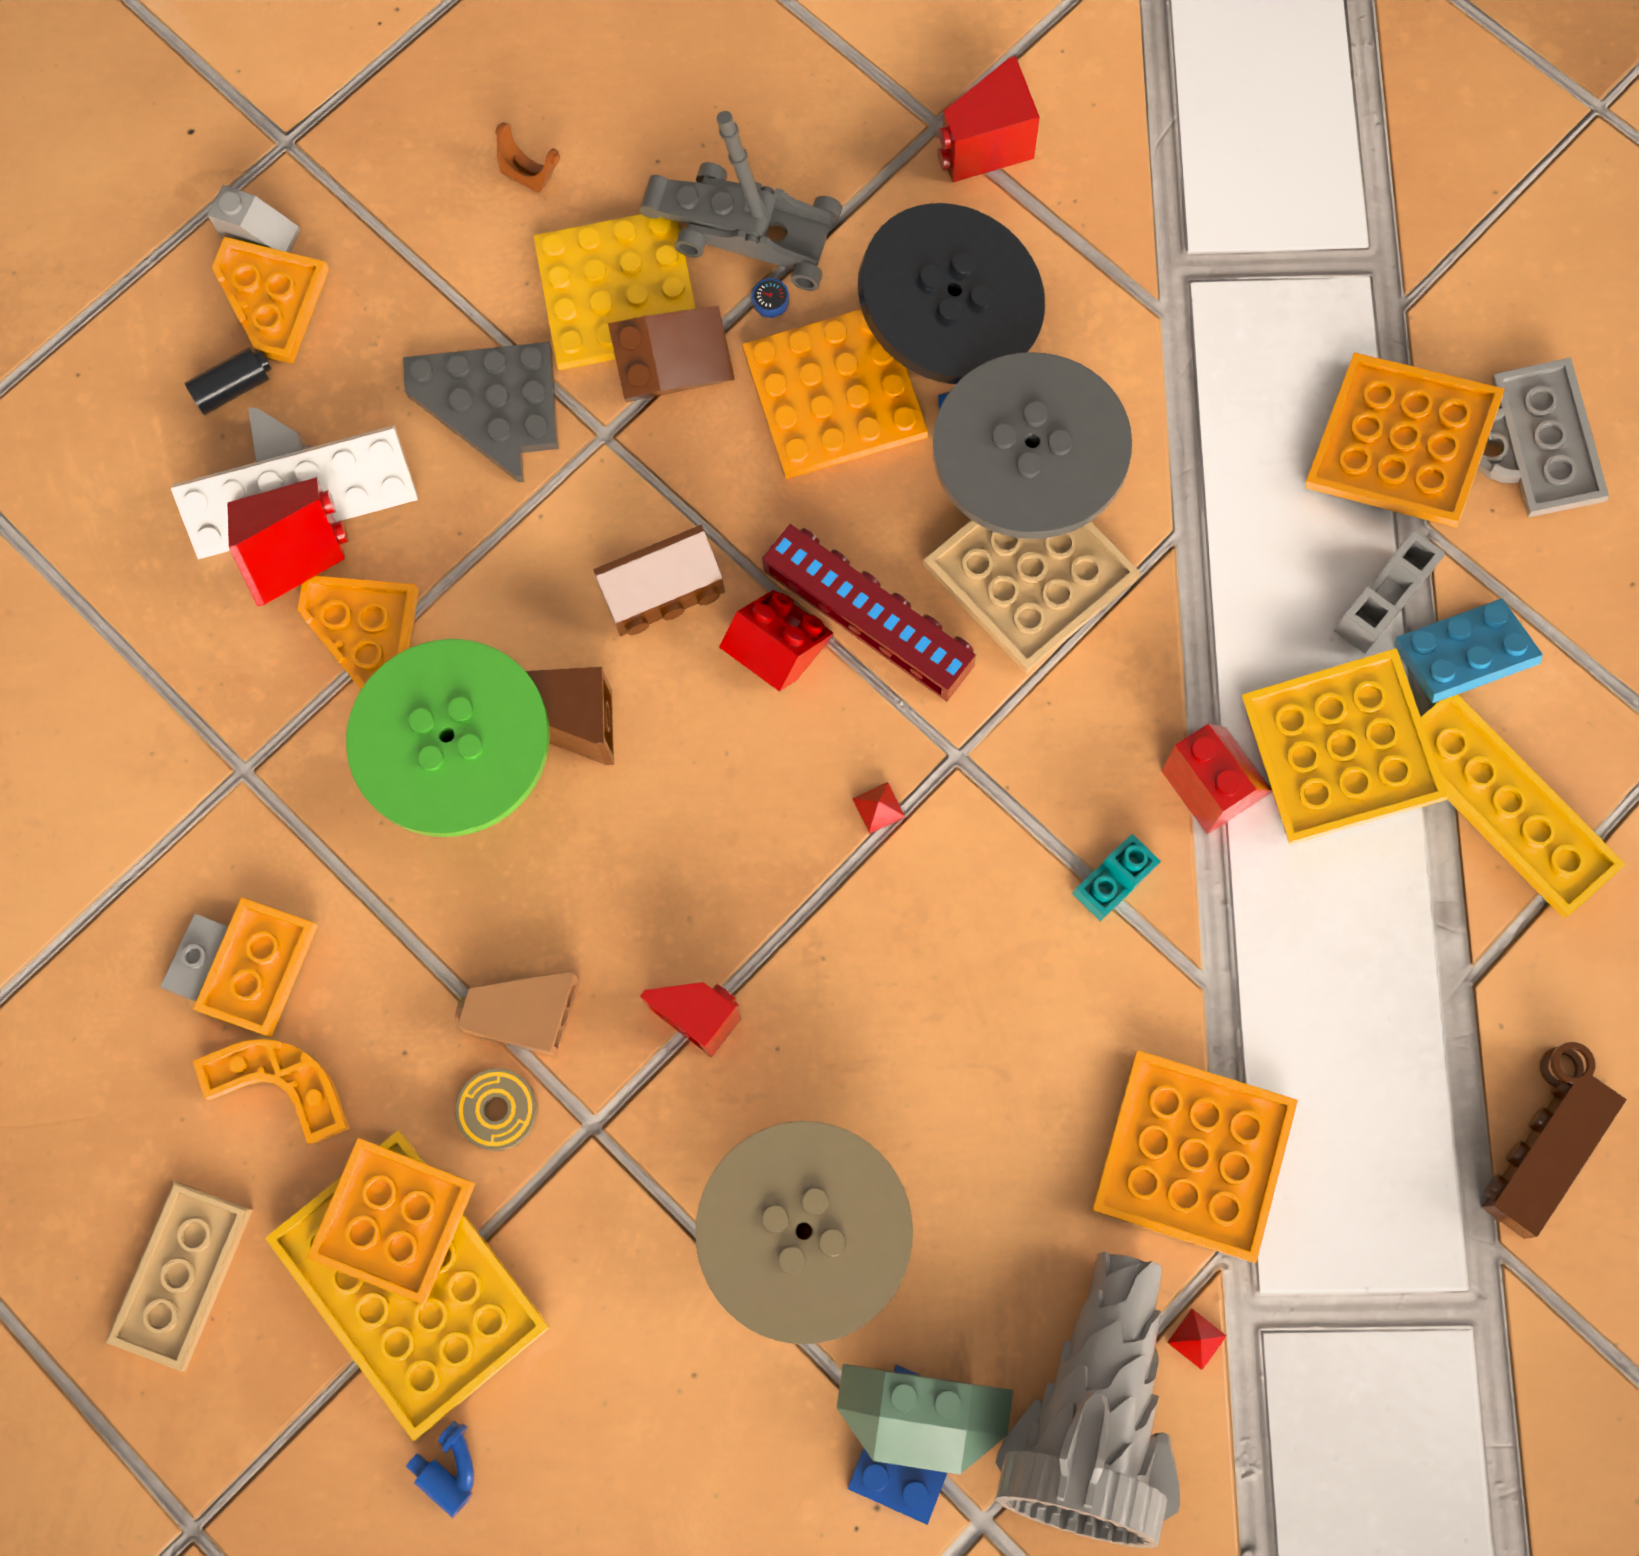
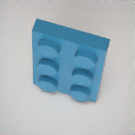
M1503 598L1396 637L1394 646L1432 704L1539 665L1543 657L1540 649Z

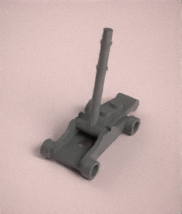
M729 111L720 112L717 115L719 133L725 141L729 152L728 158L734 166L739 183L726 181V170L720 165L710 162L700 165L696 182L668 180L660 175H651L640 205V212L652 219L662 217L687 223L686 229L679 230L674 245L675 249L685 256L693 258L702 256L705 244L793 269L791 282L796 287L807 291L817 290L822 278V271L818 267L830 225H834L839 221L842 204L830 196H818L815 198L812 206L794 199L782 189L775 188L774 191L771 187H762L761 183L755 182L747 160V152L743 148L738 135V126ZM774 225L780 226L786 231L787 235L782 241H772L766 235L768 228Z

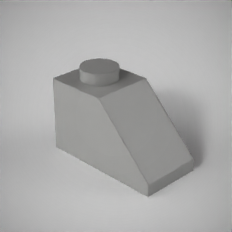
M225 185L220 189L208 213L209 219L222 239L228 237L290 253L301 231L298 225L257 196Z
M256 407L248 409L256 462L312 447L311 445L306 446L297 432Z

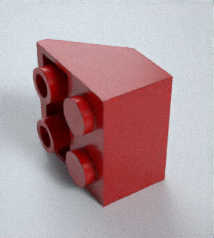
M772 590L736 612L719 648L780 692L799 679L832 638L834 632L825 627L819 618L807 614L796 606L790 597Z

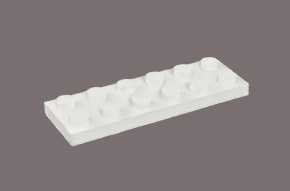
M395 425L176 483L171 487L198 559L230 551L228 547L227 502L317 477L323 491H330L336 508V512L333 513L336 522L418 500V494Z

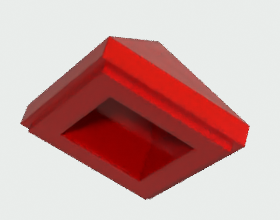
M888 782L852 798L869 834L905 818Z
M1191 1308L1167 1343L1200 1370H1203L1227 1335Z

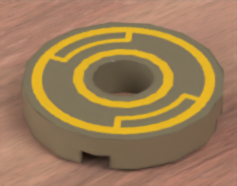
M491 1068L475 1074L464 1084L456 1100L455 1117L459 1130L470 1143L485 1150L504 1151L518 1146L530 1135L536 1121V1114L538 1115V1101L534 1089L524 1077L508 1069ZM497 1098L504 1099L508 1106L505 1117L499 1121H491L486 1112L488 1104Z

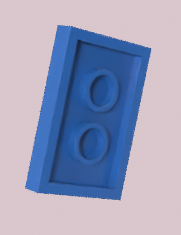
M897 1364L894 1369L895 1372L920 1375ZM863 1447L848 1490L928 1525L947 1473L876 1462L871 1459Z

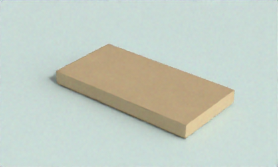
M173 1182L105 1343L175 1370L186 1371L253 1210L182 1183Z

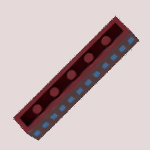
M789 524L762 557L764 572L947 702L975 666L976 654L973 653V647L961 637L955 636L952 638L942 631L940 623L927 614H924L922 617L912 610L911 604L900 594L893 593L891 595L882 589L880 582L872 574L866 571L860 573L850 566L849 560L839 551L832 549L830 552L821 546L819 539L812 532L805 528L799 530L792 524Z

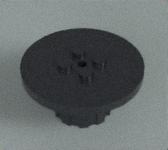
M930 203L908 208L890 218L880 227L869 243L858 272V297L864 319L870 331L884 350L896 361L925 378L948 384H957L970 371L990 360L1010 354L1027 353L1040 333L1045 315V293L1039 270L1032 256L1008 228L978 210L948 203Z

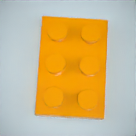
M241 897L193 1010L271 1038L318 925Z

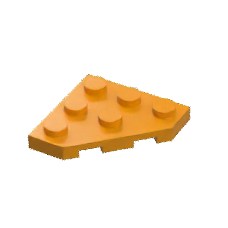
M224 237L212 265V270L247 333L251 344L256 352L261 350L266 358L293 364L329 272L327 263Z
M314 576L302 583L297 611L361 690L368 679L383 664L410 648L419 588L416 584Z

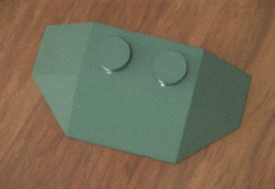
M843 1363L837 1409L873 1461L960 1475L1008 1435L1013 1390Z

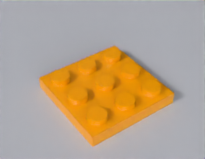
M358 1138L306 1258L417 1303L426 1304L476 1183Z

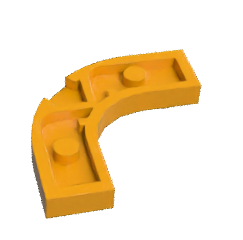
M248 1040L230 1045L192 1061L204 1099L207 1100L215 1099L246 1085L260 1082L276 1084L287 1092L295 1106L307 1144L313 1145L350 1129L338 1092L328 1072L314 1057L295 1046L276 1040Z

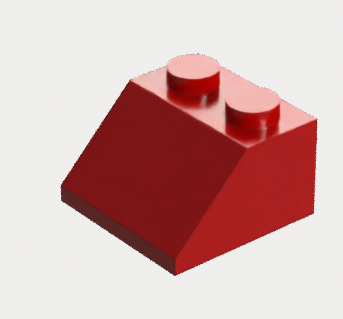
M704 982L647 989L640 995V998L653 1013L710 1057H713L741 1020L737 1010L739 1004L735 1001L736 998L719 984H716L713 989Z

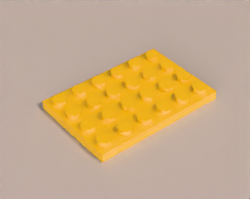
M396 1131L379 1145L425 1163L402 1131ZM338 1178L265 1239L414 1441L420 1438L550 1328V1325L464 1213L426 1304L417 1303L306 1258L340 1181V1178Z

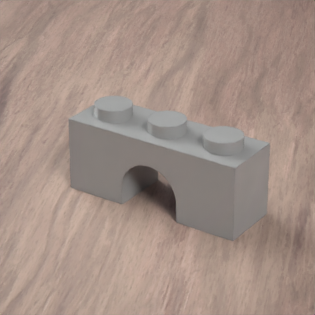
M1413 530L1369 587L1367 586L1344 614L1334 631L1366 654L1432 573L1446 552Z

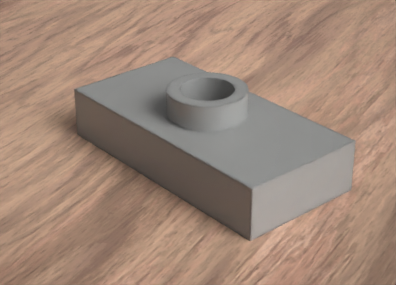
M194 914L160 987L197 1001L228 926Z

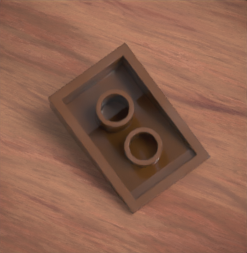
M719 306L647 315L608 323L626 403L735 380Z

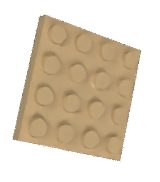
M971 520L923 560V566L1025 674L1131 586L1141 575V572L1092 522L1060 536L1024 539L993 532Z

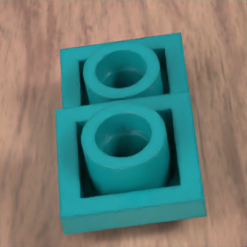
M1131 834L1092 874L1076 887L1072 894L1101 922L1161 861L1137 837Z

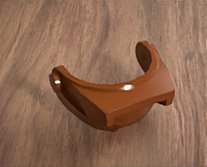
M500 123L495 133L497 134V158L501 173L540 193L546 186L560 160L559 151L555 148L550 149L546 155L545 164H538L528 158L515 144L510 124Z

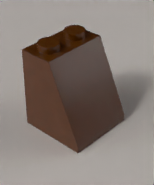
M586 667L526 671L536 685L547 710L550 726V744L605 765H614L612 689L603 668Z

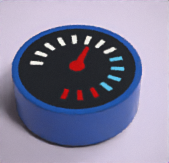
M771 278L760 281L752 292L753 306L757 313L764 317L774 318L780 316L787 310L789 305V293L786 285L777 279Z

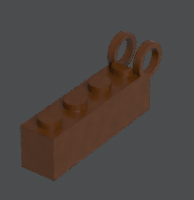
M1577 1042L1564 1043L1543 1054L1540 1060V1072L1544 1080L1553 1086L1550 1093L1554 1095V1098L1547 1108L1541 1107L1534 1114L1528 1124V1127L1532 1129L1525 1142L1518 1141L1506 1157V1161L1510 1165L1502 1176L1497 1174L1484 1190V1195L1488 1198L1481 1208L1524 1239L1539 1236L1627 1100L1593 1076L1596 1066L1595 1058L1586 1046ZM1574 1050L1580 1052V1053L1583 1055V1057L1585 1058V1061H1586V1070H1585V1072H1584L1583 1061H1582L1581 1057L1578 1055V1053L1575 1052ZM1561 1054L1567 1055L1573 1061L1575 1066L1573 1077L1566 1075L1560 1067ZM1549 1061H1550L1551 1069H1552L1554 1075H1555L1559 1080H1557L1556 1078H1554V1077L1551 1075V1073H1550V1071H1549Z

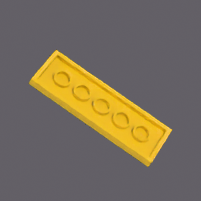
M1458 694L1439 701L1421 717L1448 794L1447 800L1563 919L1570 916L1626 865Z

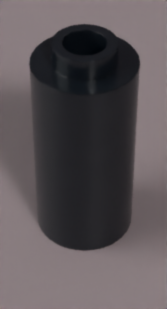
M248 347L184 382L205 416L270 380L266 372L272 370L261 350L253 353L252 349Z

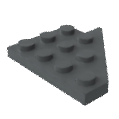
M550 342L403 357L404 386L408 398L517 482H524L522 453L559 449Z

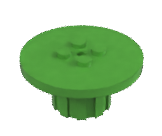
M444 639L422 643L397 654L383 664L368 679L357 696L349 716L346 733L348 764L358 788L368 802L386 819L397 826L414 833L433 837H454L475 833L509 816L525 801L536 786L545 767L550 744V726L547 710L536 685L526 671L503 652L479 642L463 639Z

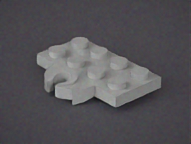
M1571 357L1494 374L1492 378L1493 386L1505 388L1487 443L1496 444L1502 453L1496 457L1482 455L1478 470L1489 479L1501 483H1519L1528 518L1606 502L1609 493Z

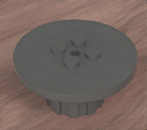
M1027 352L1005 355L990 360L970 371L946 396L938 412L933 434V459L936 473L944 491L953 504L968 518L986 529L1002 535L1024 539L1060 536L1079 529L1098 517L1119 493L1128 472L1132 453V434L1129 419L1123 404L1113 389L1100 376L1082 364L1065 357L1047 353Z

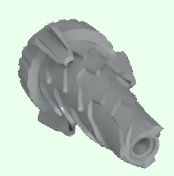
M1101 1252L1097 1255L1088 1298L1081 1308L1071 1342L1065 1340L1063 1343L1054 1384L1047 1382L1043 1402L1041 1400H1033L1008 1433L997 1453L996 1464L1001 1471L995 1500L1001 1506L1039 1523L1084 1537L1137 1548H1156L1159 1546L1163 1521L1176 1514L1180 1506L1179 1480L1170 1436L1163 1432L1154 1433L1151 1436L1159 1396L1152 1394L1159 1363L1155 1343L1162 1311L1155 1309L1162 1267L1153 1261L1144 1262L1133 1257L1109 1254L1107 1252Z

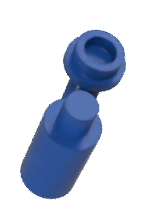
M453 1421L438 1439L445 1453L451 1448L453 1450L457 1469L456 1477L435 1459L428 1463L418 1453L406 1465L417 1477L414 1484L451 1518H454L473 1495L471 1490L474 1482L473 1463L463 1435L468 1427L464 1423L460 1425L456 1421Z

